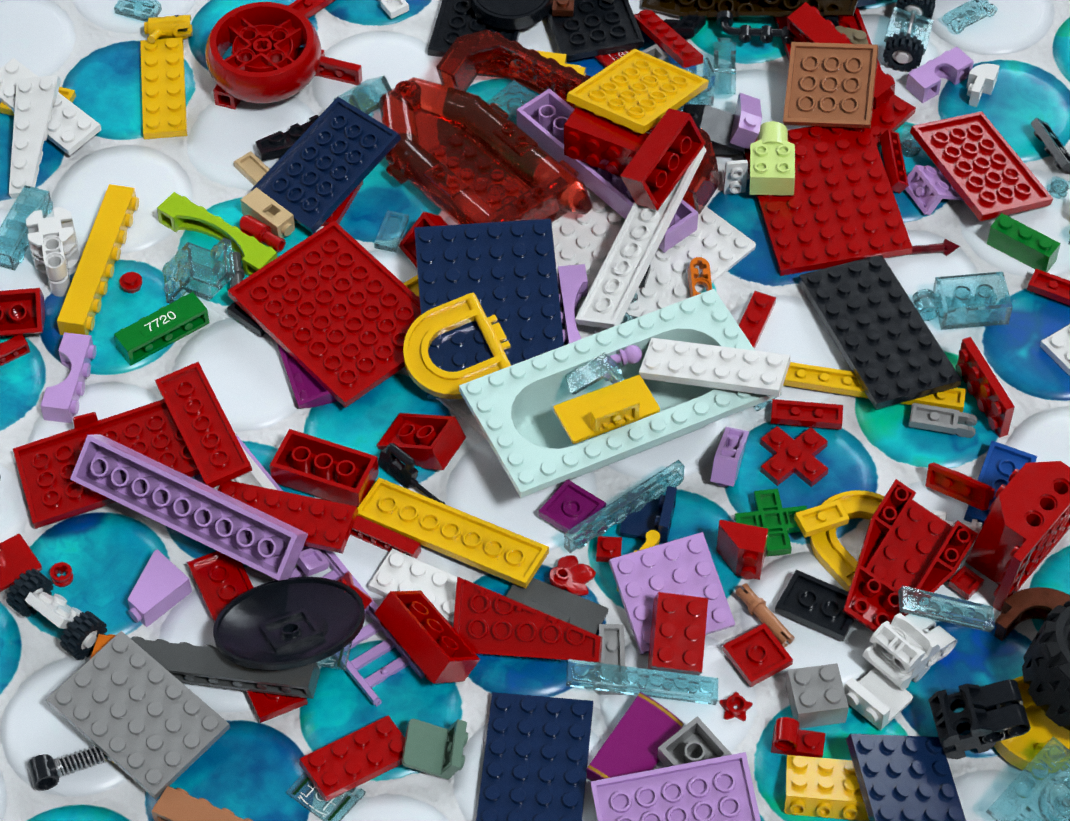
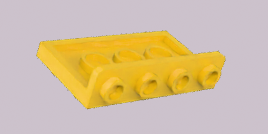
M787 755L784 812L789 815L869 821L852 760Z

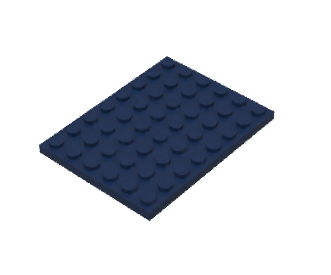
M551 219L414 227L421 315L432 308L474 292L486 316L496 315L497 322L495 323H500L507 337V340L503 342L509 341L511 348L504 350L511 366L564 346ZM476 320L439 335L432 341L428 350L431 361L438 368L449 372L461 371L494 357ZM427 393V399L439 398Z

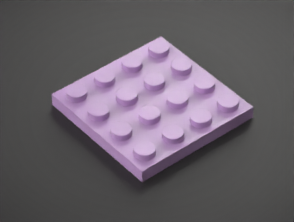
M703 532L609 560L640 655L649 652L653 602L658 592L708 598L705 635L735 626L734 618Z

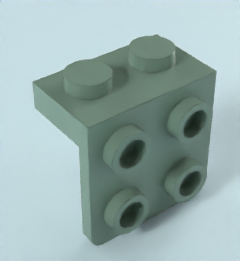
M411 719L407 723L402 764L405 767L449 780L458 770L463 768L465 762L463 748L468 740V733L466 732L467 722L457 719L448 729L417 719Z

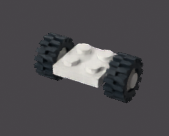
M27 570L25 574H20V579L14 580L15 585L10 586L9 590L11 592L7 593L6 597L8 598L6 602L23 617H30L31 614L34 615L37 611L40 612L58 628L64 629V635L60 638L62 640L60 645L64 650L77 660H83L85 656L89 657L94 649L98 635H105L104 633L107 632V625L89 611L84 613L77 608H71L66 604L68 601L61 595L54 594L52 596V581L38 570Z

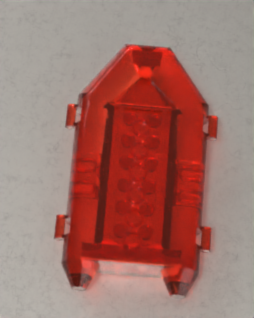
M417 77L399 82L395 88L380 97L379 104L382 124L399 133L401 140L386 155V160L389 164L386 172L400 184L409 181L458 225L551 219V222L568 212L587 214L591 210L592 204L586 186L577 178L579 173L564 160L560 162L555 160L536 141L512 121L507 120L509 115L495 103L489 105L478 95Z

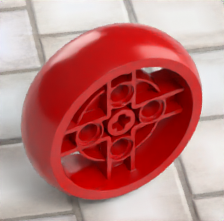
M256 2L231 10L214 25L207 39L205 59L212 78L229 95L251 103H272L294 96L311 82L320 65L321 43L312 23L296 9L275 2ZM302 45L304 47L303 52L294 60L295 49ZM232 46L231 56L224 60L222 58L223 55Z

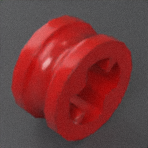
M59 562L50 569L51 580L55 586L66 587L72 583L74 575L68 563ZM64 572H66V576H64V575H61L60 577L57 576L58 573H59V574H63Z

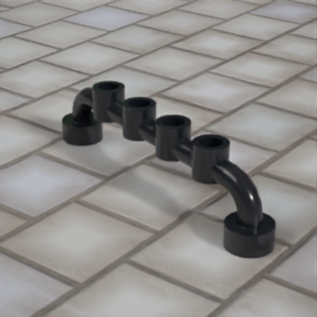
M724 10L717 14L716 24L726 34L739 36V40L743 43L750 42L752 37H760V41L763 43L772 42L773 37H781L783 43L790 44L794 41V38H797L787 26H784L782 29H773L769 25H764L761 28H751L749 25L734 28L731 27L733 25V14L730 11ZM838 16L823 17L825 20H830L835 27L839 26Z

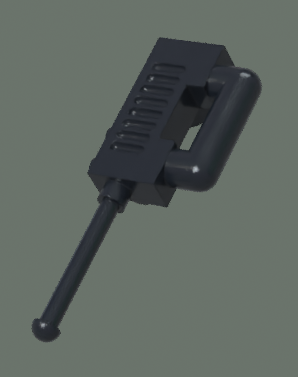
M394 443L388 444L387 448L381 450L378 460L379 467L407 489L412 486L416 487L429 498L445 504V502L435 497L416 480L418 470L415 468V460Z

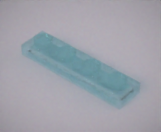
M903 585L898 590L900 612L986 632H991L995 628L993 606Z

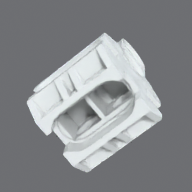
M62 207L53 208L54 217L43 218L42 210L33 211L26 218V226L29 232L28 241L35 269L47 274L50 289L54 296H66L71 285L69 270H72L80 261L71 212Z
M916 609L906 616H903L901 613L895 615L891 625L888 621L882 623L870 639V642L874 644L867 648L862 656L903 691L908 688L912 679L916 683L933 664L946 657L956 646L957 640L941 626L936 627V622L924 612Z

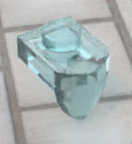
M906 124L903 127L900 139L902 154L905 157H915L919 155L922 147L910 133L912 126Z

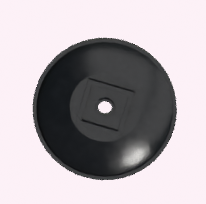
M292 577L286 580H276L259 585L233 599L216 618L213 636L219 652L225 658L240 666L260 670L297 668L326 659L350 644L363 627L365 609L358 593L344 583L321 577Z

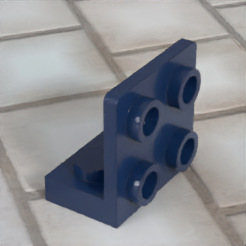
M667 486L666 495H661L660 498L628 494L620 535L645 540L648 531L656 530L660 534V542L667 543L676 505L677 488Z

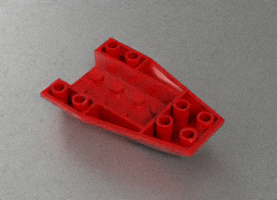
M897 479L894 480L870 519L843 608V612L873 632L886 621L890 622L891 625L895 615L901 613L903 616H906L925 602L956 572L978 533L958 520L951 526L912 500L916 492Z

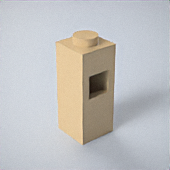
M257 187L240 200L244 216L250 215L271 227V232L280 238L291 235L295 230L294 215Z

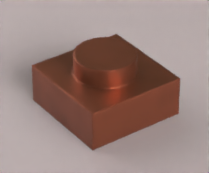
M553 0L552 16L573 17L574 0Z

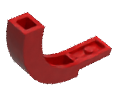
M298 47L295 49L294 60H296L300 56V54L304 50V47ZM321 49L320 65L315 76L360 86L362 82V67L355 63L325 57V52ZM218 85L213 90L215 105L235 110L241 101L226 93Z

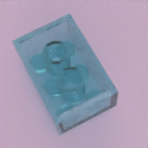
M1003 272L935 277L932 296L941 330L1009 324L1013 306Z

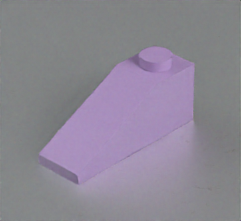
M739 93L730 138L731 144L750 150V144L755 142L760 132L762 120L760 99Z
M730 427L725 428L714 456L710 482H715L724 487H734L749 431Z

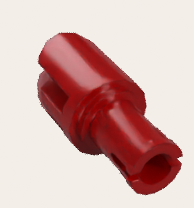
M250 215L241 217L240 228L243 233L255 237L260 243L272 247L276 252H281L284 249L286 240L273 234L270 226Z

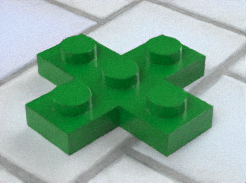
M778 488L754 491L757 511L736 513L734 521L768 529L767 556L791 554L792 547L788 533L801 532L794 520V516L797 512L807 510V506L782 508Z

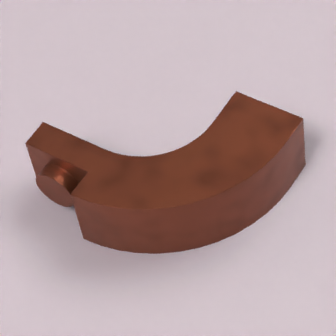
M1045 587L1028 588L1012 594L1004 601L1001 614L995 621L997 627L994 636L1003 641L1019 623L1025 620L1041 619L1045 621L1048 614L1058 605L1064 606L1065 602L1070 601V595Z

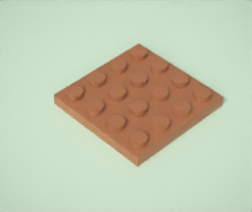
M791 42L783 124L871 128L878 45Z

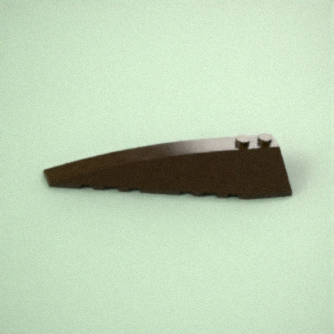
M643 0L641 7L681 18L688 15L717 17V14L724 10L730 11L733 17H788L807 2L811 7H816L822 17L853 16L858 0Z

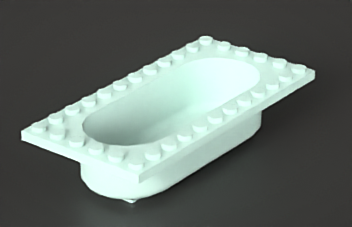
M715 289L459 385V392L520 498L565 480L575 479L704 428L712 422L778 397L643 379L660 407L659 413L573 444L554 412V405L639 375V370L651 338L755 351ZM629 345H636L642 351L641 360L635 364L627 362L623 366L622 362L610 366L597 365V362L604 357L619 354V349L625 350Z

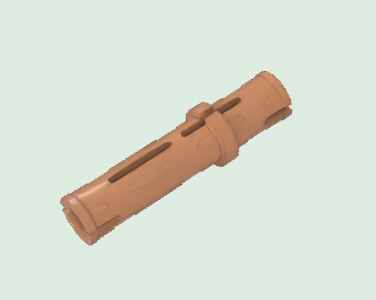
M747 583L742 585L744 590L739 587L735 594L748 607V612L751 615H755L762 624L765 623L784 648L788 646L786 642L791 644L795 637L766 606V601L763 598H759Z

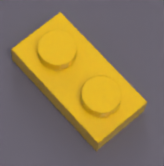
M835 500L795 513L794 520L805 538L846 525L849 522V517L840 501Z

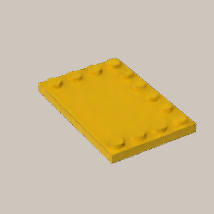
M633 49L568 92L566 101L573 103L578 108L589 110L596 116L605 117L617 125L630 128L635 133L644 134L659 123L669 108L677 110L707 89L709 80L642 51Z

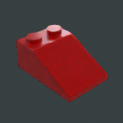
M400 413L381 438L377 447L383 450L387 448L388 444L394 443L415 460V465L424 469L444 470L466 439V436L455 416Z

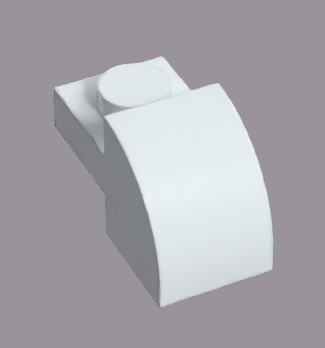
M981 64L970 71L966 87L968 89L967 96H970V106H978L982 93L992 94L997 82L999 65Z

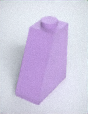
M158 549L153 552L127 599L130 608L128 611L129 615L135 622L138 623L140 621L146 628L192 592L190 579Z

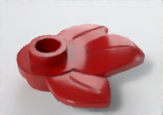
M569 555L562 557L558 561L557 567L551 569L549 580L552 586L562 590L566 589L577 596H584L589 593L585 584L595 577L596 572L589 565L578 564L576 556Z

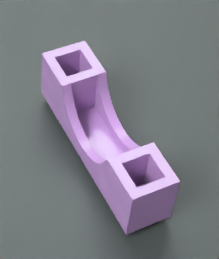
M64 332L58 351L62 365L71 371L63 382L55 386L46 387L41 410L44 420L72 423L74 414H78L79 398L84 395L85 379L90 376V363L96 357L97 348L96 345H93L91 335Z

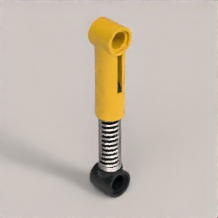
M93 745L92 749L88 747V750L84 748L83 752L79 750V753L75 751L74 755L70 753V756L66 754L65 758L61 756V759L58 757L53 759L48 754L38 755L29 760L27 767L34 788L38 791H44L56 786L59 778L63 775L66 776V773L71 774V771L75 773V770L80 771V768L84 770V767L89 768V765L93 767V764L98 765V762L102 764V761L106 763L107 759L109 761L112 760Z

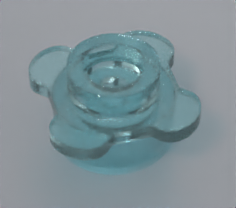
M1058 176L1052 177L1051 184L1047 185V191L1054 198L1061 199L1066 197L1068 189H1070V181H1065Z

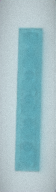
M677 460L564 533L565 549L572 553L576 549L583 548L596 536H602L613 525L622 523L627 516L643 509L645 504L653 499H659L667 490V486L677 487L684 480L685 466Z
M568 659L566 686L632 695H639L641 692L648 697L716 705L718 702V678Z

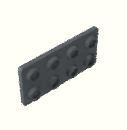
M535 578L531 580L527 588L513 583L506 596L594 634L598 633L599 624L604 622L608 614V608Z

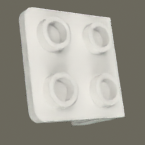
M873 668L859 682L851 677L844 686L848 704L880 731L912 702L913 698L911 693L906 689L902 691L876 668Z

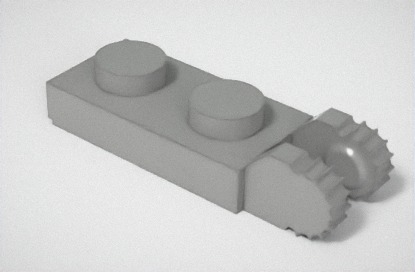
M912 403L909 427L957 434L960 437L970 438L975 435L976 431L972 426L976 425L977 417L974 414L959 412L960 410Z

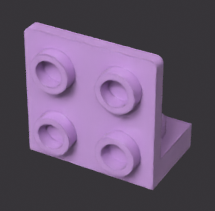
M915 165L907 176L909 186L905 190L925 215H931L942 199L963 201L937 167Z

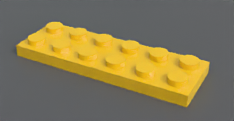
M183 37L157 39L153 44L149 43L148 40H141L144 140L187 136Z

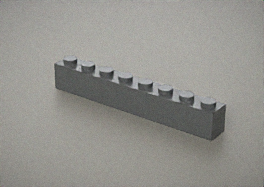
M138 636L130 638L180 682L187 684L313 699L320 675L317 663L283 670H260L233 663L212 645H204L202 647L194 646L187 642L177 644L169 643L163 639L151 641Z

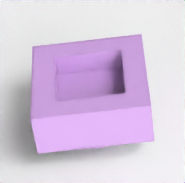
M313 547L301 551L297 560L298 566L307 577L328 569L330 563L319 549Z

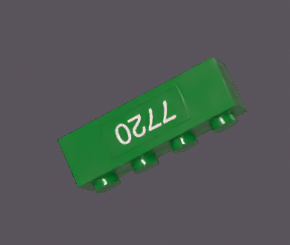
M191 292L114 333L116 348L132 366L209 324L208 310L194 292Z

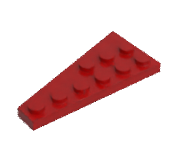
M457 577L453 628L475 654L601 662L603 637L461 577Z

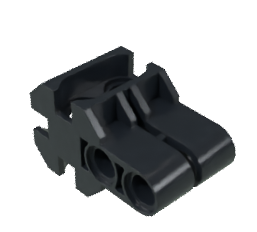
M1004 680L982 687L964 684L958 686L960 690L958 693L947 695L945 689L936 692L929 698L939 740L947 758L966 757L965 751L977 748L978 753L986 752L996 742L1026 734L1031 728L1016 680ZM958 708H964V710L959 713L954 712ZM965 730L970 731L967 735H960Z

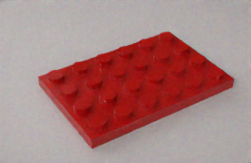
M982 111L913 125L911 127V135L979 221L997 218L1001 213L1010 215L1051 205L1053 201L1052 196Z

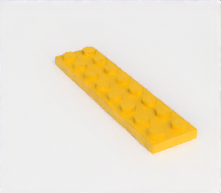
M378 478L358 507V516L420 542L422 546L523 588H527L549 554V547L382 478Z

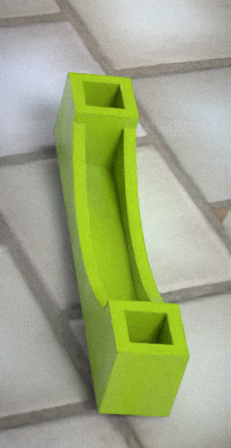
M173 192L157 207L159 223L174 232L188 230L206 234L223 242L234 252H239L242 256L243 270L248 276L277 258V252L272 247L265 246L255 237L248 236L238 227L231 226L221 217L209 213L204 207L194 204L187 197L181 196L176 192Z

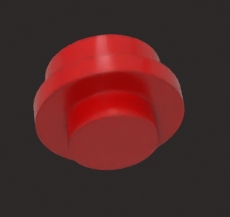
M127 272L119 280L121 288L127 293L139 291L143 283L141 275L136 272Z

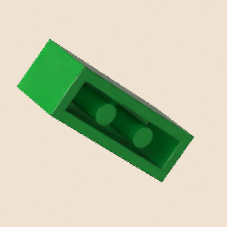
M1003 213L990 226L987 245L1033 269H1039L1044 272H1048L1056 262L1061 244Z

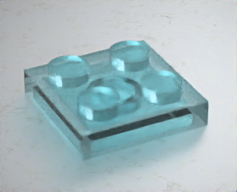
M513 80L485 103V110L515 130H518L516 110L537 97V95Z

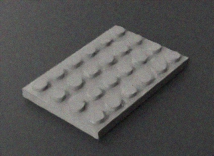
M122 631L46 699L47 703L154 799L159 797L167 786H170L230 729V725L226 720Z

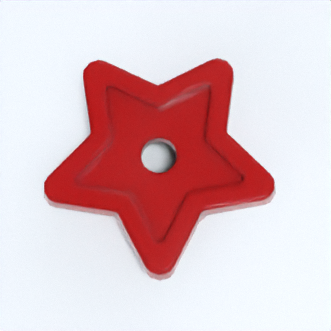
M735 692L726 700L719 701L720 705L725 709V720L736 717L741 721H746V711L753 705L752 702H748L740 696L738 692Z

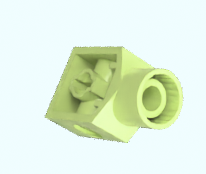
M775 121L765 122L760 126L757 141L750 144L749 195H794L795 144L788 142V129L784 124Z

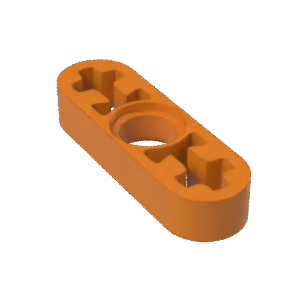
M702 257L692 259L687 268L690 298L701 294L696 291L695 285H703L706 291L712 290L708 261ZM696 265L702 270L700 277H698L699 273L698 269L695 268Z

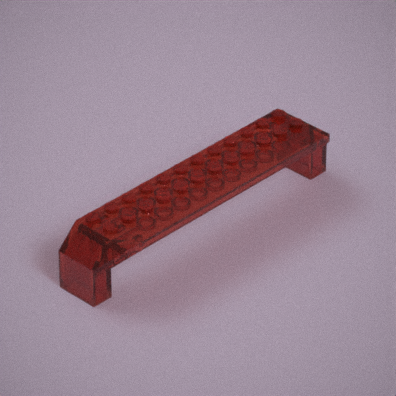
M489 30L457 37L436 66L443 90L459 98H462L478 75L511 79L540 94L550 88L574 109L576 106L566 101L568 92L591 78V76L577 73L572 67L560 65L553 58L541 56L536 50H529L517 41H510L498 32L493 33ZM656 125L645 133L651 134ZM699 129L706 142L704 146L707 151L683 197V200L693 207L698 214L702 212L720 185L718 165L711 139L708 133L702 129Z

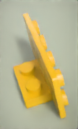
M636 375L554 405V412L571 442L576 444L659 413L660 407L642 377Z

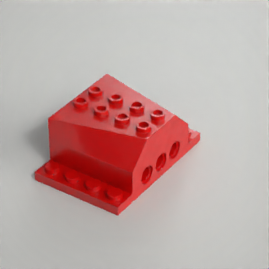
M1061 461L1025 463L1020 470L1016 468L1008 479L1010 482L1006 486L1002 484L995 493L994 497L996 499L989 508L991 511L985 519V523L965 561L999 585L993 593V596L996 598L992 607L1000 612L1004 601L1021 588L1070 529V467Z

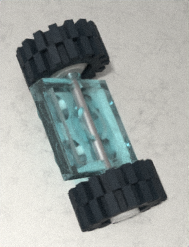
M897 0L896 7L891 12L884 39L886 46L883 57L885 63L888 62L887 65L889 67L893 65L894 70L900 68L901 72H904V69L910 72L911 68L917 69V66L919 67L922 56L927 49L934 21L932 16L935 0Z

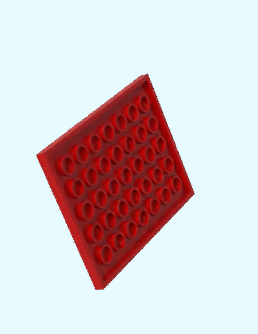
M810 126L788 130V142L795 144L794 195H756L780 276L829 268L867 257L883 256L888 258L912 254V245L871 128ZM746 149L743 157L744 160L748 161V173L750 176V150Z
M335 221L318 230L228 290V296L345 408L405 367L403 356L405 336L412 323L421 315L420 298Z

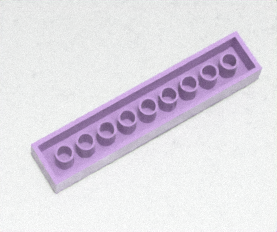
M550 88L516 110L517 128L626 220L635 201L621 177L564 155V124L574 111V108ZM683 199L658 247L664 253L697 230L698 212Z
M101 434L87 435L70 480L278 581L291 578L308 533Z

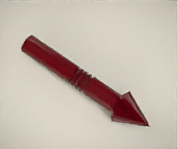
M944 239V242L939 244L912 246V254L906 255L944 252L947 256L960 246Z

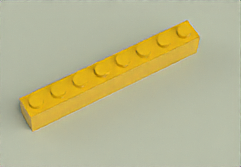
M109 184L57 319L60 335H64V332L88 335L89 331L93 330L95 315L101 310L102 296L106 295L108 280L114 274L115 261L120 259L121 245L125 244L127 229L132 226L134 210L137 211L139 207V198L136 197L135 188Z

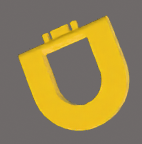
M473 292L432 308L420 315L412 323L405 336L403 356L409 376L422 390L439 398L462 399L459 385L511 366L504 350L511 348L509 341L503 342L507 340V337L500 323H495L497 322L496 315L487 317L476 294ZM476 320L494 357L457 372L444 371L438 368L431 361L428 354L432 341L443 333Z
M846 491L830 497L821 505L839 500L849 520L854 518L870 520L884 496L869 491ZM838 527L809 536L811 549L816 559L843 589L849 592L857 561L839 542L836 535Z

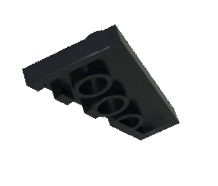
M319 116L310 117L309 122L302 125L296 123L290 126L289 131L284 133L278 131L255 141L261 160L264 161L283 156Z

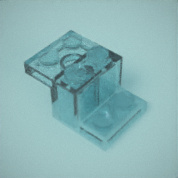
M222 238L217 245L213 246L211 251L187 242L182 249H179L176 255L169 262L165 263L162 270L166 303L171 304L186 292H194L197 297L210 301L235 276L231 240Z

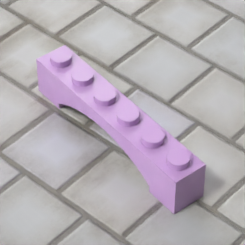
M585 264L558 266L557 282L560 307H562V311H560L561 322L565 329H562L563 342L567 344L582 339L576 326L575 313L582 297L587 296L588 280Z

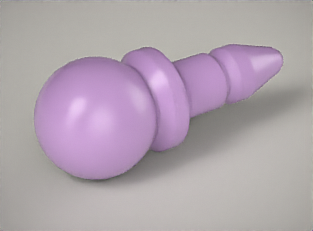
M629 345L625 350L619 349V354L604 357L597 362V365L610 366L622 362L623 366L627 362L635 364L641 360L642 351L636 345Z

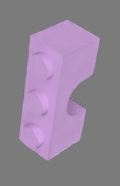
M958 47L945 51L939 57L929 60L917 69L911 70L907 76L906 89L921 103H924L939 95L940 78L948 79L954 85L967 79L973 68L974 61Z

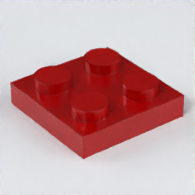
M765 623L723 645V652L750 687L793 664L792 657Z

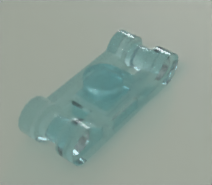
M970 0L947 12L943 16L942 21L946 25L952 26V30L959 34L966 27L987 16H994L998 8L994 4L988 3V0Z

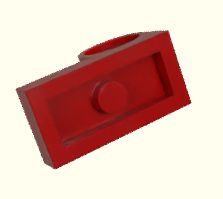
M781 717L776 720L774 725L771 753L822 758L826 733L802 730L797 720L790 717Z

